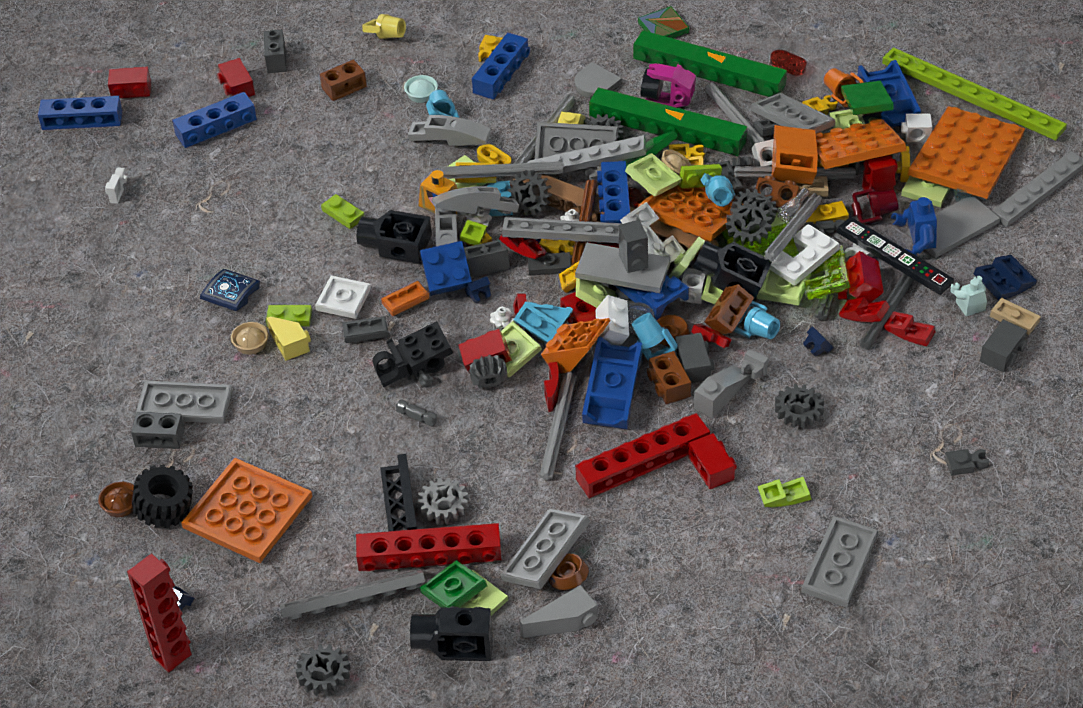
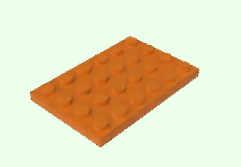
M948 106L911 164L908 175L988 199L1024 136L1025 128L1019 127L1016 124L1005 123L995 118L981 116L978 113H971L957 107Z

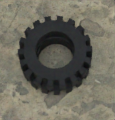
M154 465L150 467V470L144 469L142 475L138 474L134 482L132 496L134 514H138L140 521L145 520L146 525H155L154 528H160V526L170 528L171 524L174 526L178 525L179 520L183 521L190 512L193 485L192 482H189L190 478L188 475H183L184 472L180 469L178 471L175 470L174 466L168 468L165 465H160V467ZM165 494L170 496L171 498L161 499L153 495Z

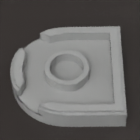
M591 62L576 74L574 82L576 91L580 95L591 98L598 87L612 91L622 83V80L619 76Z

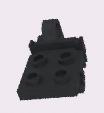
M436 321L398 340L399 344L396 346L392 338L388 339L386 343L391 353L387 351L378 352L373 357L372 362L383 387H386L406 376L408 380H411L410 375L413 373L415 377H418L417 371L423 368L427 373L439 372L445 365L444 358L453 354V351ZM388 359L386 363L379 364L381 360Z

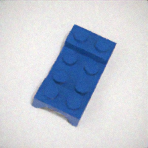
M892 60L884 70L868 72L862 65L858 66L857 76L864 82L881 80L893 101L894 110L881 113V119L891 128L901 126V123L905 122L906 114H921V109L896 60Z
M666 275L660 293L614 285L645 312L651 313L656 320L660 318L665 307L677 298H681L684 301L689 299V287L676 276L669 278Z
M598 337L582 412L583 423L628 429L634 387L642 356L641 342L625 347L611 345L603 337Z

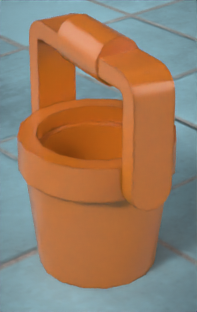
M836 68L830 69L824 76V84L832 91V98L843 107H848L846 100H840L845 99L841 93V86L856 84V80L860 83H865L853 72L849 75Z

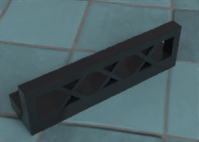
M406 454L397 455L398 465L380 467L388 532L395 531L399 526L406 530L417 529ZM400 473L395 482L386 478L387 474ZM394 490L402 493L397 500L389 496ZM396 508L405 512L399 519L391 514Z

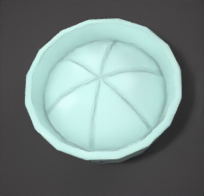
M427 75L414 76L408 79L404 85L409 99L417 103L427 102L430 94L438 88L437 81Z

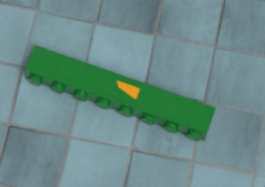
M642 30L633 43V59L650 64L657 63L677 67L678 64L685 70L694 73L696 77L771 97L781 93L786 86L787 70L644 30Z
M598 87L589 101V117L597 118V114L604 117L607 114L608 118L614 116L615 121L620 120L623 126L656 135H662L675 130L678 135L675 140L694 145H703L705 148L739 156L747 141V126L611 90Z

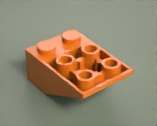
M775 125L771 176L777 178L778 181L790 180L796 183L812 185L817 173L818 160L815 130Z
M610 318L561 325L557 329L555 336L547 342L541 356L547 364L557 362L559 374L571 372L609 324Z

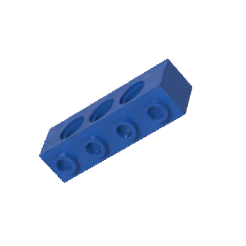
M507 32L472 77L473 94L494 100L498 93L502 92L504 85L507 81L511 80L513 73L520 68L523 60L529 56L528 38Z
M242 92L173 119L172 122L175 135L184 148H187L255 121L257 118L254 104L246 93Z
M119 96L43 99L40 101L38 118L42 130L112 127L121 125L123 110Z
M626 161L601 162V171H597V182L602 183V185H598L599 198H603L599 200L600 212H604V214H600V222L622 223L620 220L630 213L627 173L625 172Z

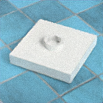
M330 276L315 304L316 311L356 319L371 290V284Z

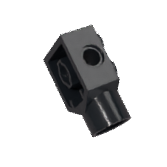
M389 210L380 218L362 216L357 227V244L378 248L379 257L420 264V250L426 249L432 236L431 219L429 216Z
M705 240L692 268L711 276L712 285L722 291L726 287L740 285L754 297L752 300L754 301L763 285L772 261L766 260L764 256L735 242L720 248Z
M452 606L449 608L441 607L436 614L411 615V649H430L441 660L491 661L493 644L491 608H459Z

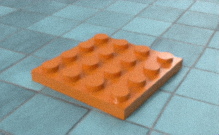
M873 119L870 123L863 125L861 123L852 124L850 128L845 129L834 128L828 133H816L818 161L825 169L906 151V143L882 119Z
M677 185L656 197L651 194L638 207L647 202L659 217L658 220L665 225L674 226L685 233H691L701 237L703 240L712 241L726 229V216L731 215L730 209L734 198L728 205L718 206L708 198L705 187L680 188Z
M234 458L181 522L182 527L261 563L313 497L312 491Z

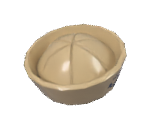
M674 150L663 151L661 161L677 175L680 176L681 166H692L689 160L679 152Z
M258 322L243 323L232 331L231 342L243 354H256L266 346L269 336L268 329Z

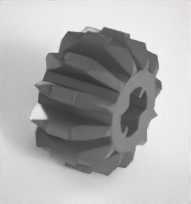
M489 354L486 357L481 356L480 359H474L469 369L471 381L478 388H496V385L503 384L508 374L504 359L499 358L498 355L492 357Z

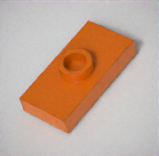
M419 281L381 298L382 304L392 316L430 299L428 291Z

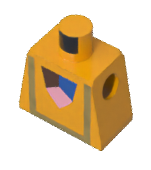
M433 171L420 185L419 206L435 213L432 198L458 189L456 183L445 178L442 171Z

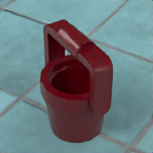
M874 188L855 192L852 195L854 216L864 225L882 221L883 215L899 210L894 189L875 192ZM868 195L873 217L863 220V213L857 198Z

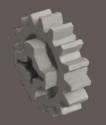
M438 478V483H434L431 480L429 481L430 486H423V492L418 493V507L421 509V515H427L428 521L436 519V524H439L441 520L449 524V519L451 518L454 521H458L457 515L464 516V509H468V492H466L465 486H459L458 480L454 483H451L450 478H447L446 482H442V479Z

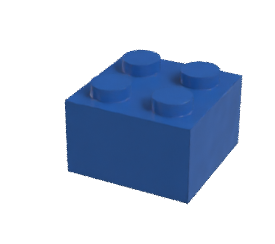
M462 241L420 250L430 296L464 289L468 283L472 282Z

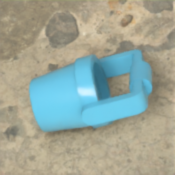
M435 90L430 94L426 104L429 115L459 118L453 101L445 91Z
M704 173L701 182L705 186L708 198L718 206L728 205L735 196L730 180L725 176L712 177Z
M752 301L749 307L752 306L754 308L749 311L745 318L744 330L736 326L734 332L748 338L751 335L773 339L780 329L779 319L768 314L766 306ZM749 307L747 308L746 312L744 313V315H743V317L741 318V320L739 321V323H741V321L743 320V318H744V316L746 315V313H747Z
M651 313L638 317L632 323L639 338L637 342L642 343V352L647 360L665 353L675 352L678 345L669 330L661 327ZM665 338L670 347L652 354L649 348L657 345Z

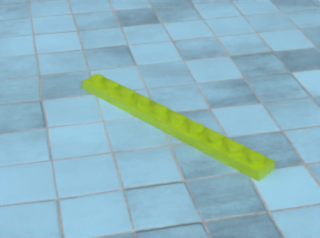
M894 47L883 57L882 64L888 66L892 60H896L902 73L1055 141L1066 130L1067 123Z

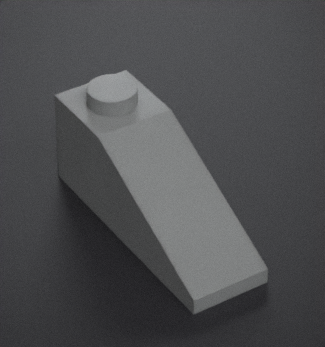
M732 365L707 377L694 391V409L713 419L749 381L751 375L747 372L742 374L741 369Z
M580 585L520 620L521 636L523 638L578 631L585 626L588 627L598 619V605Z

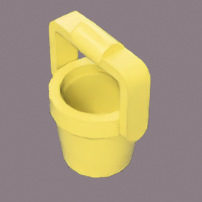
M380 14L377 19L362 24V30L367 33H376L380 39L400 38L405 34L406 23L402 18Z

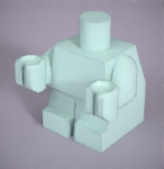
M981 276L974 277L970 284L962 286L961 290H959V283L951 284L950 292L957 297L956 303L966 317L986 310V287L982 283Z

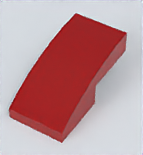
M502 235L499 238L507 247L528 258L536 259L547 253L535 239L524 240L523 238L502 237Z
M865 297L847 300L839 312V316L859 322H877L883 319L890 306L886 300L868 303Z
M892 312L884 325L887 331L897 337L926 347L936 333L935 326L914 322L913 315Z
M557 362L548 363L550 380L544 381V396L548 412L554 410L559 396Z

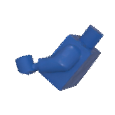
M921 197L916 201L910 202L909 208L904 210L903 214L893 213L891 215V219L896 220L892 224L895 226H905L908 219L913 249L912 251L906 249L907 251L917 256V253L920 254L925 249L936 248L937 218L930 199Z

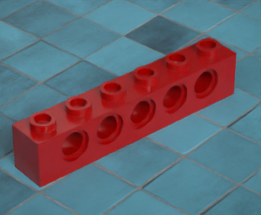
M697 413L683 417L679 421L664 425L660 429L644 434L635 440L625 442L614 449L604 451L600 455L581 461L575 465L576 480L590 499L688 456L689 442L710 435V430Z
M499 523L356 534L358 570L374 571L408 567L420 568L422 566L434 565L444 566L452 564L456 560L461 564L502 560Z
M151 553L129 569L127 574L153 658L169 673L192 655L189 646L191 641L186 635L185 630H187V627L181 618L183 613L177 604L179 598L173 589L175 584L169 575L170 567L163 559L158 560Z

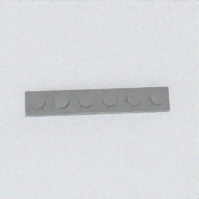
M644 135L534 159L527 161V163L562 161L564 163V173L598 166L601 165V162H615L646 155V139ZM545 174V175L553 176V175H557V174Z
M1070 151L993 209L992 212L1000 217L1001 224L1006 227L1010 226L1083 170V158Z
M505 217L502 237L619 244V225L622 223Z
M420 569L280 604L282 617H288V620L302 617V613L312 611V614L324 612L328 606L335 605L336 608L350 605L349 601L359 599V602L373 599V595L382 593L383 596L397 593L396 589L406 587V590L416 589L420 587V583L425 582L424 573Z

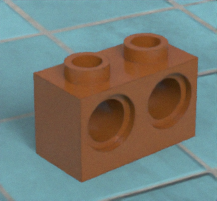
M354 59L320 73L321 87L332 101L367 87L365 71Z
M772 176L758 177L755 188L758 193L761 194L764 188L771 187V201H776L775 207L778 208V211L795 214L801 193L797 183L790 180L779 182L777 178ZM785 192L793 193L789 200H783L782 196Z
M738 284L726 287L704 322L712 329L720 332L721 335L732 333L754 297Z
M674 351L649 358V368L646 370L647 376L650 381L654 382L658 397L662 396L665 404L691 397V381Z

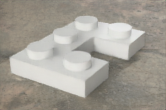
M647 202L620 220L622 224L640 220L648 236L649 254L670 257V263H672L680 253L686 252L673 235L663 242L658 238L650 225L656 222L659 217Z
M807 224L794 236V242L805 249L794 258L782 251L772 261L769 270L796 286L840 249L839 243Z

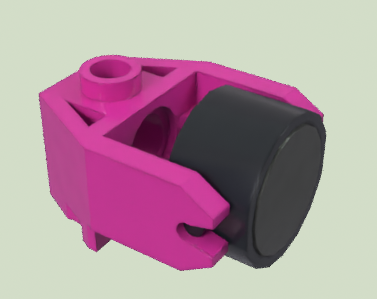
M657 63L650 64L643 75L640 95L645 100L676 108L687 106L690 104L695 92L696 75L678 64L677 67ZM664 81L671 82V93L662 92Z

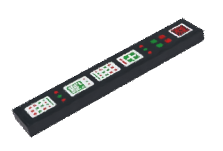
M851 216L837 228V233L939 295H942L954 283V278Z

